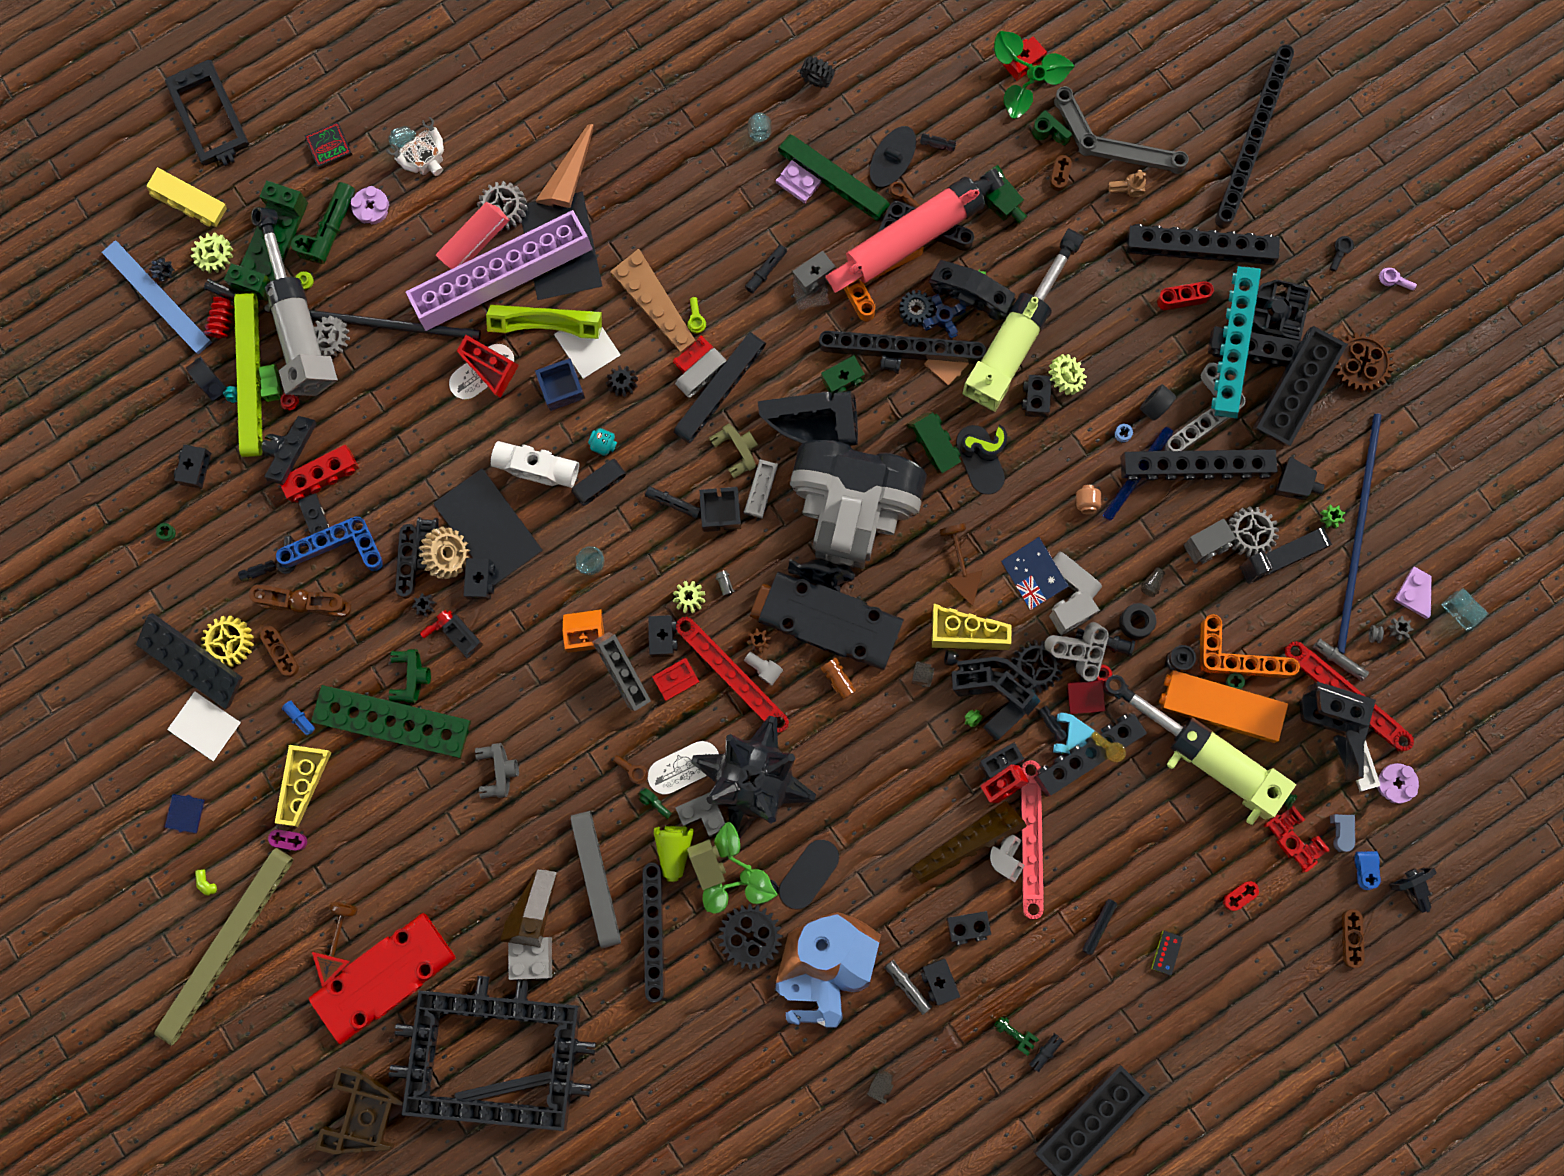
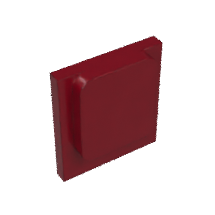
M1103 680L1067 683L1070 714L1105 711Z

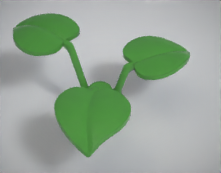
M725 823L716 835L715 846L720 857L725 858L728 856L729 860L742 866L745 870L740 874V882L726 884L723 887L722 883L704 889L703 904L707 912L720 913L725 910L728 905V894L725 889L730 887L748 885L745 895L749 902L753 904L768 902L778 895L764 871L751 869L750 865H746L733 858L732 855L739 853L740 839L732 823Z

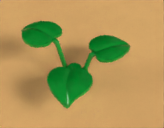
M999 31L994 41V52L997 59L1003 64H1009L1014 59L1016 62L1028 67L1027 76L1030 80L1022 88L1019 85H1012L1004 93V105L1009 116L1017 118L1023 115L1033 102V93L1025 89L1028 85L1043 79L1051 85L1059 84L1075 66L1069 59L1056 53H1050L1043 57L1042 65L1029 64L1016 57L1023 51L1021 37L1013 32Z

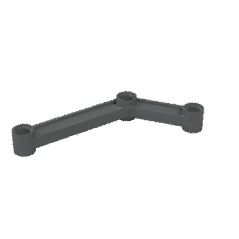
M1066 86L1058 89L1054 101L1055 106L1064 118L1082 155H1093L1169 170L1174 174H1180L1184 171L1189 157L1183 151L1173 152L1095 136L1083 116L1072 90ZM1064 96L1067 100H1063L1060 97ZM1084 143H1090L1092 146L1088 147ZM1175 161H1180L1182 164L1179 165Z

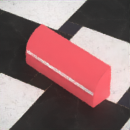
M485 202L441 248L436 256L451 269L472 260L510 220L499 207Z

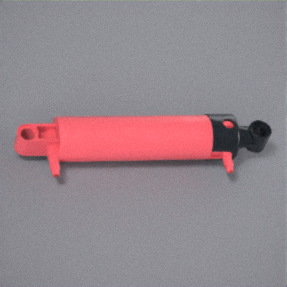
M996 168L979 177V181H973L966 176L962 177L941 193L846 253L848 262L825 276L834 292H838L858 278L861 282L867 283L955 225L985 207L983 197L986 196V193L990 194L1005 184Z

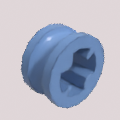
M1128 424L1119 425L1115 431V438L1123 443L1129 441L1133 435L1132 427ZM1121 429L1128 431L1127 437H1124V435L1120 436Z

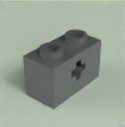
M821 251L792 271L793 278L803 292L809 295L818 291L820 286L826 282L829 283L825 276L834 271L836 266Z

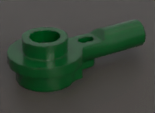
M647 788L639 791L640 802L646 806L652 805L666 819L671 816L672 813L661 805L662 802L658 800V797Z

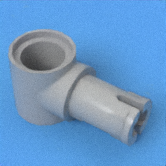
M749 652L744 659L746 663L757 670L758 676L771 686L783 671L773 661H764L752 652Z

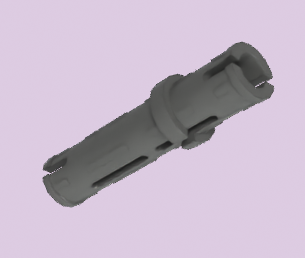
M1321 638L1313 645L1312 648L1326 656V660L1329 662L1333 661L1361 682L1364 681V677L1368 676L1369 671L1340 653L1337 647L1333 648Z
M891 960L884 969L894 979L895 985H899L921 1014H925L932 1006L910 981L909 975L904 973L894 960Z

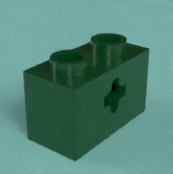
M852 356L822 372L821 379L833 397L834 393L847 392V389L852 386L854 388L860 386L863 380H865V373L855 356Z

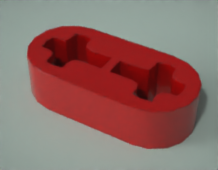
M1247 881L1236 887L1224 897L1223 904L1225 908L1230 911L1241 909L1258 896V885L1255 882ZM1246 885L1248 887H1253L1252 895H1242V893H1244L1247 890L1245 887ZM1239 896L1240 899L1236 901L1237 906H1230V897L1237 898Z

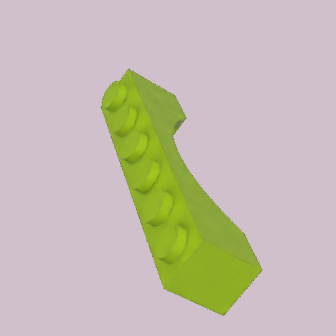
M490 305L486 314L487 332L507 333L515 330L539 328L564 331L579 338L599 339L602 330V312Z

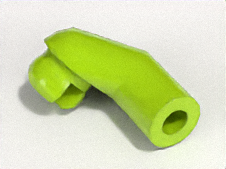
M196 870L197 889L204 895L215 894L217 887L214 883L209 884L206 881L205 870Z

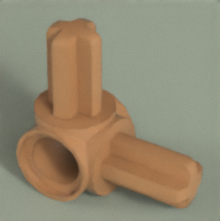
M1138 170L1137 173L1127 176L1125 181L1109 182V192H1126L1130 197L1144 195L1146 173Z

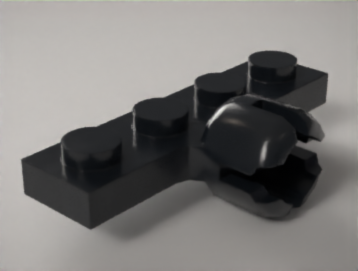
M298 416L286 436L267 434L265 436V439L270 441H262V451L265 455L275 457L264 476L267 481L284 485L317 425L315 420Z

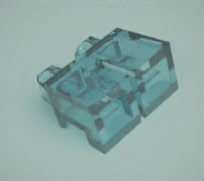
M1464 588L1454 592L1441 604L1453 617L1457 616L1455 619L1467 631L1474 628L1488 615L1486 610Z

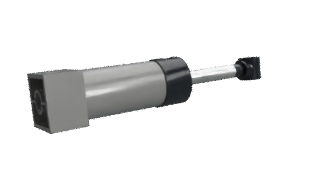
M255 207L251 213V221L263 232L276 279L265 286L268 304L264 308L267 312L272 311L286 365L279 370L284 392L286 395L317 396L337 381L331 356H321L302 281L296 277L286 276L274 233L278 220L277 212L274 209Z

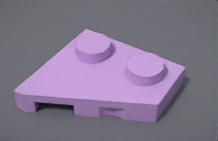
M1413 567L1394 601L1428 619L1431 616V576Z

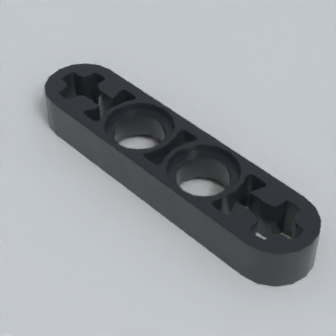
M412 524L403 525L399 532L396 592L403 598L411 597L415 591L416 572L413 570V559L417 531L416 527ZM408 529L414 532L413 534H410L409 540L413 542V544L408 543V536L405 534V532H408ZM411 547L413 549L412 554L407 557L404 556V548ZM405 565L411 566V572L408 575H403L401 571ZM401 578L411 579V581L406 580V585L410 588L406 590V593L401 590L405 586V581L401 580Z

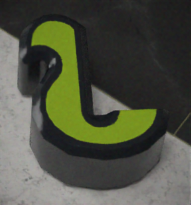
M999 425L993 441L967 434L961 441V451L967 456H973L974 451H976L981 458L994 460L1001 455L1006 446L1007 432L1003 426Z

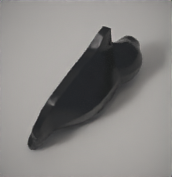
M789 559L788 573L798 575L810 583L819 584L840 592L841 584L851 582L855 578L854 572L846 564L835 565L823 559H815L799 564L793 559Z

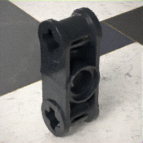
M422 517L417 518L416 545L413 559V570L415 572L425 570L427 566L426 564H421L424 559L419 556L423 553L419 547L422 546L421 540L426 538L425 535L427 533H431L433 529H439L438 518L433 520L422 519Z

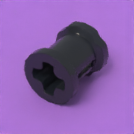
M883 354L880 371L888 370L898 374L902 358H891Z

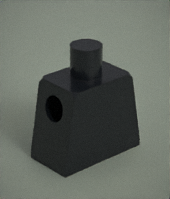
M1289 457L1284 464L1274 495L1306 500L1311 492L1321 495L1325 485L1315 482L1316 470Z

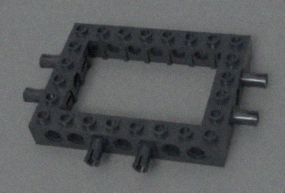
M477 976L476 992L473 996L430 991L418 992L414 1025L397 1023L395 1029H403V1031H395L396 1037H412L409 1066L391 1064L389 1069L398 1071L389 1072V1078L407 1079L402 1115L548 1130H567L570 1097L572 1095L590 1097L591 1091H583V1089H591L590 1083H574L573 1081L575 1055L577 1053L595 1055L596 1051L587 1049V1047L596 1048V1042H582L577 1039L581 1006L528 1001L529 980L516 979L515 998L489 997L487 991L490 977ZM440 1014L559 1024L554 1034V1037H556L554 1053H552L554 1060L552 1074L549 1076L551 1079L549 1085L550 1094L547 1095L549 1107L431 1096L430 1089Z

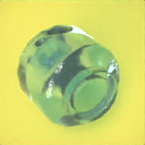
M755 113L748 119V135L754 141L763 142L770 137L772 133L771 119L767 115Z
M408 126L393 129L390 136H388L390 145H397L399 152L400 148L416 137V133L414 130H410Z

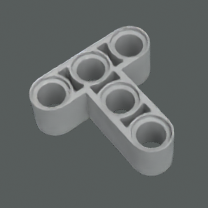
M1091 622L1085 628L1083 639L1052 635L1046 639L1045 648L1057 658L1077 660L1076 672L1085 680L1094 681L1100 672L1108 640V631L1100 624ZM1099 630V633L1094 636L1095 632ZM1059 643V646L1054 650V646ZM1077 646L1076 650L1072 652V649Z

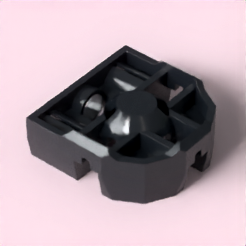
M1278 279L1261 284L1258 288L1256 304L1264 307L1262 309L1255 308L1252 330L1257 334L1273 335L1275 337L1300 341L1312 288ZM1283 285V287H1286L1283 297L1275 295L1277 286ZM1292 308L1297 309L1294 321L1289 320ZM1271 309L1274 313L1273 316H1271L1267 310ZM1269 322H1276L1277 329H1269Z

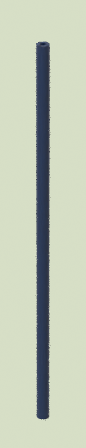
M1374 414L1337 646L1342 654L1345 653L1381 414Z

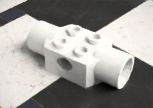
M497 441L491 456L492 467L503 469L516 477L549 486L559 484L572 488L576 482L579 470V462L555 457L546 450H541V452L535 451L533 447L527 445L520 447Z

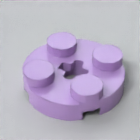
M369 186L357 192L351 199L352 211L360 222L377 224L386 218L389 201L381 190ZM368 203H374L373 209H366Z
M1398 763L1386 766L1378 776L1381 785L1377 787L1379 793L1392 803L1407 802L1418 793V777L1410 766ZM1396 778H1399V780L1402 781L1400 789H1398L1397 786L1393 785V782L1396 781Z

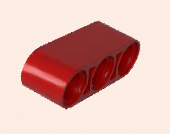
M1209 282L1165 288L1157 299V305L1162 310H1170L1204 304L1209 301L1214 288ZM1199 290L1206 291L1207 295H1202ZM1185 293L1189 298H1183L1181 294ZM1167 296L1170 298L1171 301L1167 302L1163 299V297Z

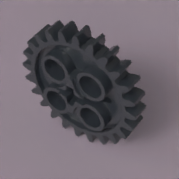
M749 904L747 910L741 905L740 912L734 908L735 915L732 916L727 913L729 921L722 920L726 926L725 928H719V930L724 932L723 935L718 936V938L724 940L719 946H725L726 948L722 954L729 953L730 955L727 960L729 961L734 958V965L741 962L742 969L746 964H748L750 970L753 964H756L757 968H760V962L767 965L766 959L773 960L772 952L779 953L775 947L782 945L777 941L778 938L783 937V935L777 934V931L782 928L775 927L778 919L772 921L773 913L766 915L767 908H764L761 912L759 911V905L756 906L755 910L752 909L751 904ZM745 917H749L752 920V926L748 929L743 928L741 925V921ZM735 927H739L747 933L753 931V936L765 942L766 946L764 947L753 940L747 942V937L736 931ZM762 927H767L770 932L769 936L765 939L758 935V931ZM734 935L742 937V944L740 946L732 944L731 939ZM753 944L757 945L760 949L757 956L749 954V947Z

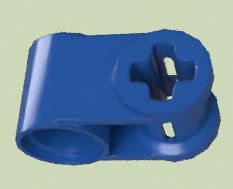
M1377 851L1355 853L1357 882L1364 890L1376 888L1380 884V860ZM1366 878L1372 879V883L1366 882Z

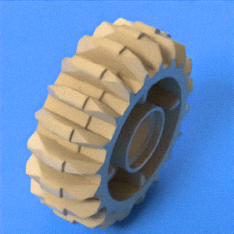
M441 527L433 529L431 533L425 535V539L421 540L424 546L419 547L423 551L419 556L424 559L421 564L427 565L425 570L430 571V575L436 576L439 579H449L450 577H456L457 573L463 572L462 568L466 567L465 560L469 558L466 556V553L470 550L465 549L468 543L462 542L464 536H458L459 531H452V528L445 529ZM443 549L446 551L445 557L443 555Z

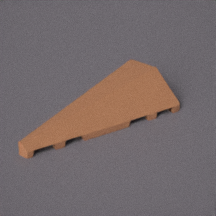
M593 124L586 126L537 197L536 203L552 207L555 204L571 208L578 178L581 176L593 132Z

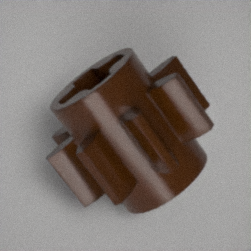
M756 628V633H749L751 640L747 641V644L753 645L752 651L759 649V652L762 653L764 647L769 649V645L766 642L770 641L771 637H765L766 630L761 633ZM762 637L763 643L756 645L755 638L759 639Z

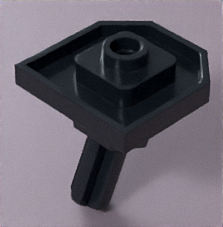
M1424 867L1420 870L1414 868L1405 872L1406 876L1389 884L1391 890L1402 891L1408 889L1410 894L1416 898L1420 912L1428 913L1432 907L1428 898L1431 894L1426 880L1432 878L1437 872L1435 868Z

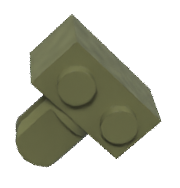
M710 840L687 848L702 890L725 882L723 876L726 873L723 862H718L717 858L720 857L716 846L712 847Z

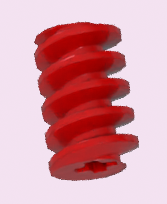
M213 297L215 303L211 304L213 310L209 311L211 317L207 318L209 324L205 325L207 331H203V333L215 338H227L228 335L223 333V331H229L230 328L225 326V324H231L232 321L227 319V317H233L229 310H235V307L231 305L232 302L228 299Z

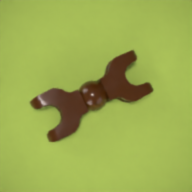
M254 585L249 591L250 600L265 609L291 610L296 613L309 611L311 613L341 618L347 617L351 612V604L334 593H314L303 589L292 592L291 590L265 585ZM259 590H263V591L259 594V597H258V599H257V598L255 597V593H256L257 591H259ZM344 604L345 610L343 612H339L342 610Z

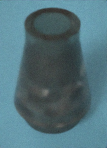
M1155 568L1150 576L1141 584V591L1149 597H1155V595L1159 594L1165 572L1160 568Z

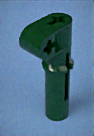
M338 182L323 220L318 223L319 229L315 238L297 235L292 239L291 247L300 258L325 264L334 240L341 232L340 226L355 193V189L352 186Z

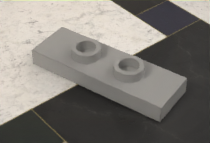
M759 460L744 514L763 519L778 464Z

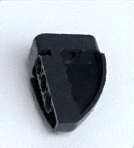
M852 391L834 393L833 398L831 392H821L758 401L761 418L776 431L796 442L803 444L813 440H829L845 443L849 446L858 445L857 407L855 395Z

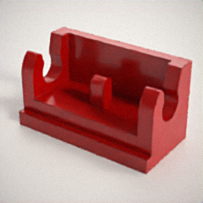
M699 336L695 343L679 357L673 359V363L684 374L706 353L713 349V346L703 336Z

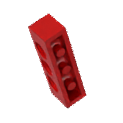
M343 445L290 472L284 485L280 484L286 498L290 502L296 503L310 493H318L326 485L337 483L344 476L353 475L356 472L355 470L359 469V466L351 450L346 445ZM336 463H340V467L337 470H333V466ZM323 472L322 477L316 479L317 473ZM306 480L305 486L299 488L300 482Z

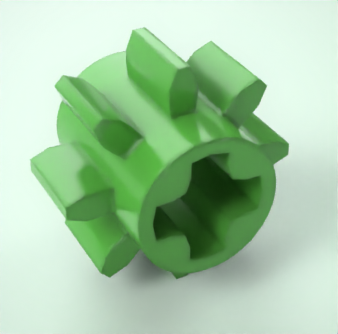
M1329 505L1327 510L1321 511V514L1324 516L1320 522H1324L1326 528L1333 526L1334 529H1337L1339 527L1338 523L1343 524L1345 522L1342 519L1345 512L1339 509V505L1336 508H1332Z

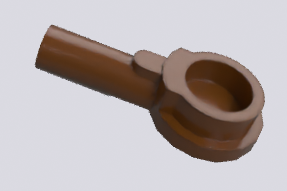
M893 182L889 186L888 193L891 198L895 200L902 199L909 206L915 208L920 206L906 193V186L902 182Z
M618 755L613 759V762L628 771L629 778L633 783L642 784L648 779V770L644 766L631 765Z

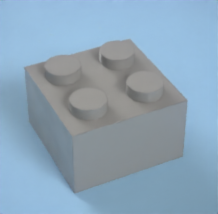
M1080 590L1071 595V598L1066 603L1062 600L1051 609L1052 612L1049 617L1061 636L1090 620L1098 613L1099 609L1088 591L1082 593Z
M543 937L541 947L508 943L509 980L552 978V937Z

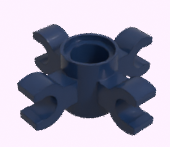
M938 294L932 296L931 302H933V307L937 313L936 316L923 321L924 324L922 325L925 331L938 325L946 329L950 339L957 337L958 331L952 319L955 316L964 314L966 306L959 303L951 308L943 305ZM947 314L949 318L942 319L940 315Z

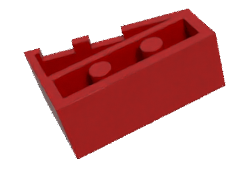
M465 335L457 352L487 384L491 391L501 398L519 365Z

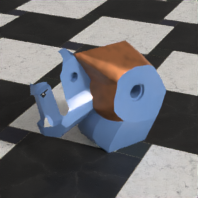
M839 912L821 916L788 933L776 980V991L787 1000L817 1001L819 1006L817 1011L791 1010L786 1012L788 1023L799 1025L801 1022L819 1023L825 1026V1028H837L843 1018L840 990L858 992L869 987L881 934L855 917Z

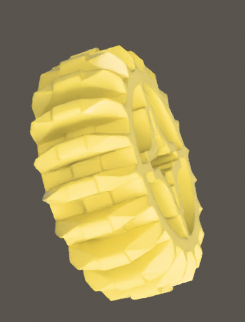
M222 616L220 621L214 619L215 625L207 624L210 629L209 631L203 630L206 637H201V640L205 642L201 645V648L206 649L205 651L226 666L228 664L229 667H234V662L239 665L241 664L240 658L247 659V656H245L246 652L252 653L248 647L254 646V643L249 642L254 636L249 634L252 631L251 628H246L247 623L241 622V619H234L232 616L226 619V617ZM229 627L236 628L240 636H232ZM215 647L222 648L226 656H219Z

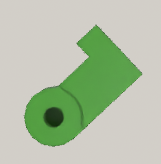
M272 364L259 367L262 388L260 389L261 397L267 402L280 400L283 393L277 366Z

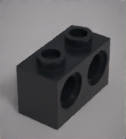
M1029 375L1027 381L1023 382V392H1026V399L1022 400V410H1025V416L1048 417L1051 396L1050 379L1052 376ZM1033 384H1038V385H1040V386H1041V390H1035V389H1033L1032 385H1033ZM1031 403H1039L1040 408H1033Z
M987 911L946 918L950 941H955L956 945L968 943L967 939L975 938L976 942L987 940V936L991 935ZM976 921H981L984 924V930L980 933L974 930V923ZM957 924H961L965 929L962 936H957L954 933V927Z

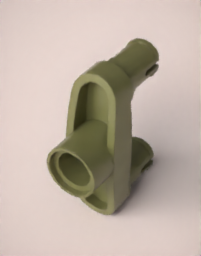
M728 423L721 431L709 437L714 447H717L727 439H732L741 453L742 461L728 469L734 479L747 470L751 471L756 468L750 450L758 446L750 431L740 436Z

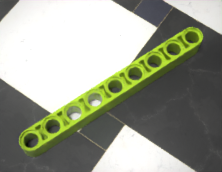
M255 293L236 294L234 304L239 452L241 457L262 456L258 299Z

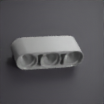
M713 348L680 376L675 384L690 398L715 377L727 360Z
M1058 552L1053 558L1067 584L1075 592L1080 590L1082 593L1088 591L1093 599L1102 588L1098 580L1064 553Z

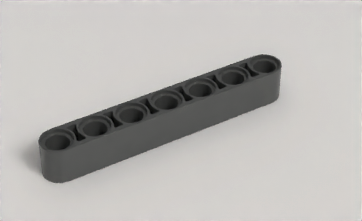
M590 811L571 815V823L600 947L603 949L621 944L592 814Z

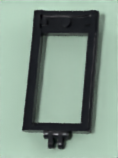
M208 59L167 77L165 80L166 85L202 165L207 166L219 161L223 162L226 167L229 165L227 159L234 163L235 159L233 156L236 155V152L249 147L250 144L212 60ZM212 80L238 138L205 152L180 97V93Z

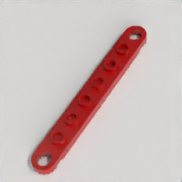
M680 618L676 623V630L680 636L764 722L768 716L782 718L785 724L782 728H777L778 733L786 731L789 726L787 716L691 618ZM683 622L691 624V629L688 632L681 631L680 626Z
M1291 642L1286 646V657L1296 659L1300 669L1315 682L1318 681L1365 696L1301 642ZM1292 646L1300 649L1298 657L1291 654L1290 649ZM1375 704L1369 727L1398 751L1410 750L1414 745L1412 735ZM1404 736L1407 738L1408 745L1406 747L1399 745V737Z

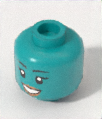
M598 428L596 431L593 430L588 444L592 451L606 456L609 451L614 452L617 442L614 441V433Z

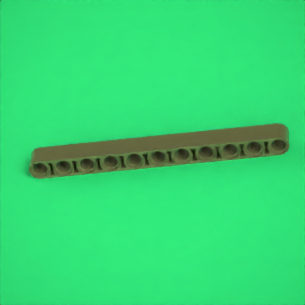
M278 848L271 852L156 1028L154 1035L171 1046L176 1043L289 870L294 860L292 857Z

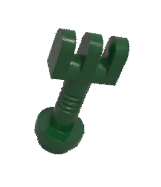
M1000 1017L994 1025L997 1028L996 1030L999 1033L1005 1031L1019 1042L1016 1048L1028 1056L1030 1052L1024 1048L1025 1045L1033 1049L1035 1046L1029 1042L1030 1038L1034 1042H1038L1039 1039L1029 1031L1022 1035L1008 1024V1018Z

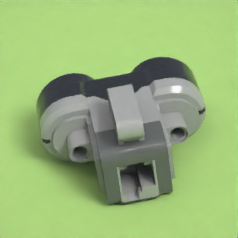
M813 440L801 444L798 447L790 486L798 496L806 499L802 514L819 519L813 542L815 558L827 560L837 565L846 564L851 568L864 569L866 561H870L876 532L894 535L897 520H908L919 514L927 474L918 464L891 453L883 452L872 455L854 451L851 446L845 443L829 440Z

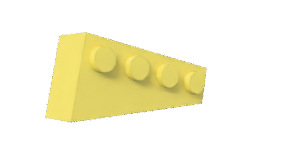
M158 167L147 184L151 197L183 211L189 217L199 219L201 223L209 227L211 225L217 227L227 210L223 202Z
M937 604L933 605L932 648L1010 649V624L988 618L983 619L970 613H961L955 609L940 607Z
M289 745L275 819L276 824L299 826L331 755L329 750Z

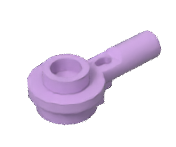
M1385 268L1379 274V279L1385 286L1398 284L1412 291L1416 288V283L1400 277V273L1394 268Z

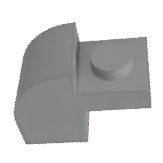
M1015 835L1004 838L1001 842L1002 847L1000 850L993 846L990 854L994 869L1013 882L1017 880L1025 866L1013 858L1022 841Z

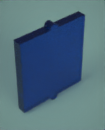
M173 794L165 828L176 829L179 832L197 833L205 800L193 798L191 795Z

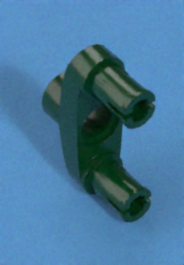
M417 649L391 651L390 655L394 656L390 657L391 663L408 664L407 688L390 689L389 694L396 696H389V701L415 703L420 694L421 684H430L431 670L429 667H422L421 657Z

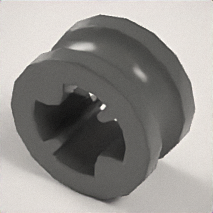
M1372 625L1370 627V643L1376 641L1380 644L1382 642L1384 633L1382 626L1376 628L1375 625Z

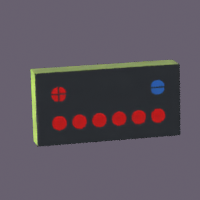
M1162 931L1151 969L1172 976L1183 937Z

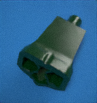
M996 165L992 169L996 168L1005 184L990 194L986 193V196L983 197L985 204L1003 221L1012 216L1021 224L1028 217L1020 209L1024 199L1005 178L1001 168Z

